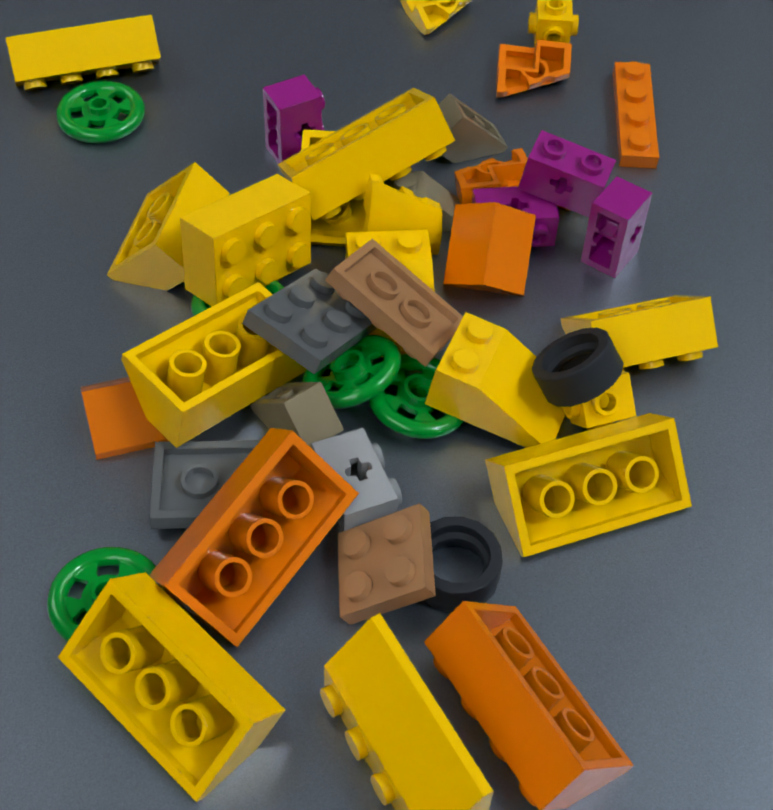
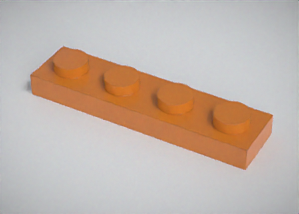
M635 61L615 62L613 85L619 167L657 169L659 151L650 64Z

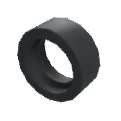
M597 327L583 328L556 339L544 348L534 360L532 372L549 403L557 407H572L600 396L613 386L622 374L624 363L607 331Z
M443 517L430 522L432 552L445 546H459L471 550L483 561L484 570L478 578L459 583L440 579L434 574L436 596L424 601L431 607L446 612H453L462 601L486 603L496 591L503 563L501 545L494 533L480 522L466 517Z

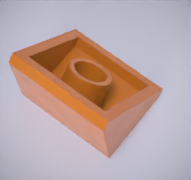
M497 202L455 204L443 285L524 297L536 215Z
M129 377L80 387L96 460L155 447V442H170L146 419Z

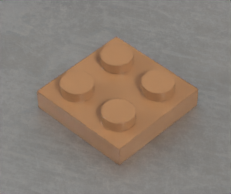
M420 503L338 533L340 618L352 625L379 613L384 614L436 596L430 513Z

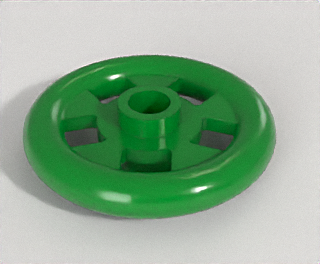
M113 81L89 82L70 90L60 100L56 110V119L63 132L78 141L94 144L109 143L130 135L139 127L145 115V105L141 96L131 87ZM113 97H118V98L122 99L123 101L120 102V103H117V102H116L115 100H113L112 98H113ZM82 111L83 117L72 119L71 112ZM119 113L128 114L123 121L117 120ZM91 124V125L96 126V127H104V128H89V125Z
M367 335L316 374L306 369L302 382H321L334 409L356 406L374 398L393 382L401 367V353L397 345L390 339L379 335ZM380 356L384 357V361L372 365L371 360ZM327 369L332 370L330 376L322 377ZM332 386L340 388L339 391H328Z
M407 353L401 354L400 370L391 383L398 386L396 396L385 394L382 391L374 398L368 400L372 411L383 424L391 430L411 438H439L452 433L464 422L449 414L436 420L430 415L436 409L425 405L435 371L441 361L437 358H434L425 367ZM405 371H421L422 374L417 373L406 377ZM402 407L405 411L415 414L416 417L414 420L399 414L397 412L398 409Z
M103 547L80 554L69 561L58 572L50 586L47 611L52 626L68 642L79 626L75 620L82 612L87 613L109 579L144 572L149 575L156 565L143 554L122 547ZM119 566V574L98 576V568ZM75 582L87 584L83 589L81 599L68 597Z

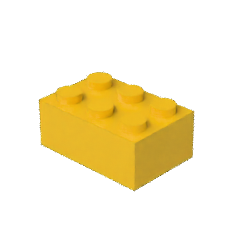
M275 174L180 217L185 289L211 307L258 282L265 287L271 282L311 263V192L279 174Z

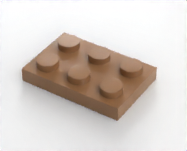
M373 239L334 267L325 280L337 291L340 297L351 302L370 319L375 327L387 333L402 346L403 350L410 357L417 359L425 367L451 341L463 318L459 312Z

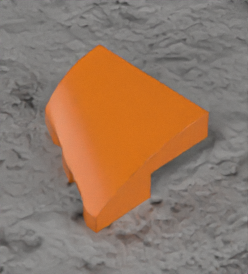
M538 39L535 48L500 44L497 61L496 97H505L568 79L571 67L572 44Z
M522 148L511 150L512 159L505 162L490 158L482 161L479 165L455 171V185L460 204L472 203L473 189L519 186L528 159Z

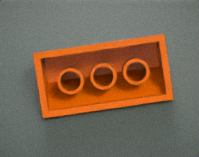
M270 428L149 576L180 606L233 646L238 647L359 493L293 430Z
M462 601L424 641L434 656L433 663L436 669L452 682L462 697L461 704L464 710L480 723L490 738L489 744L492 751L499 759L508 764L519 780V789L522 795L539 810L568 808L625 774L634 766L516 606Z

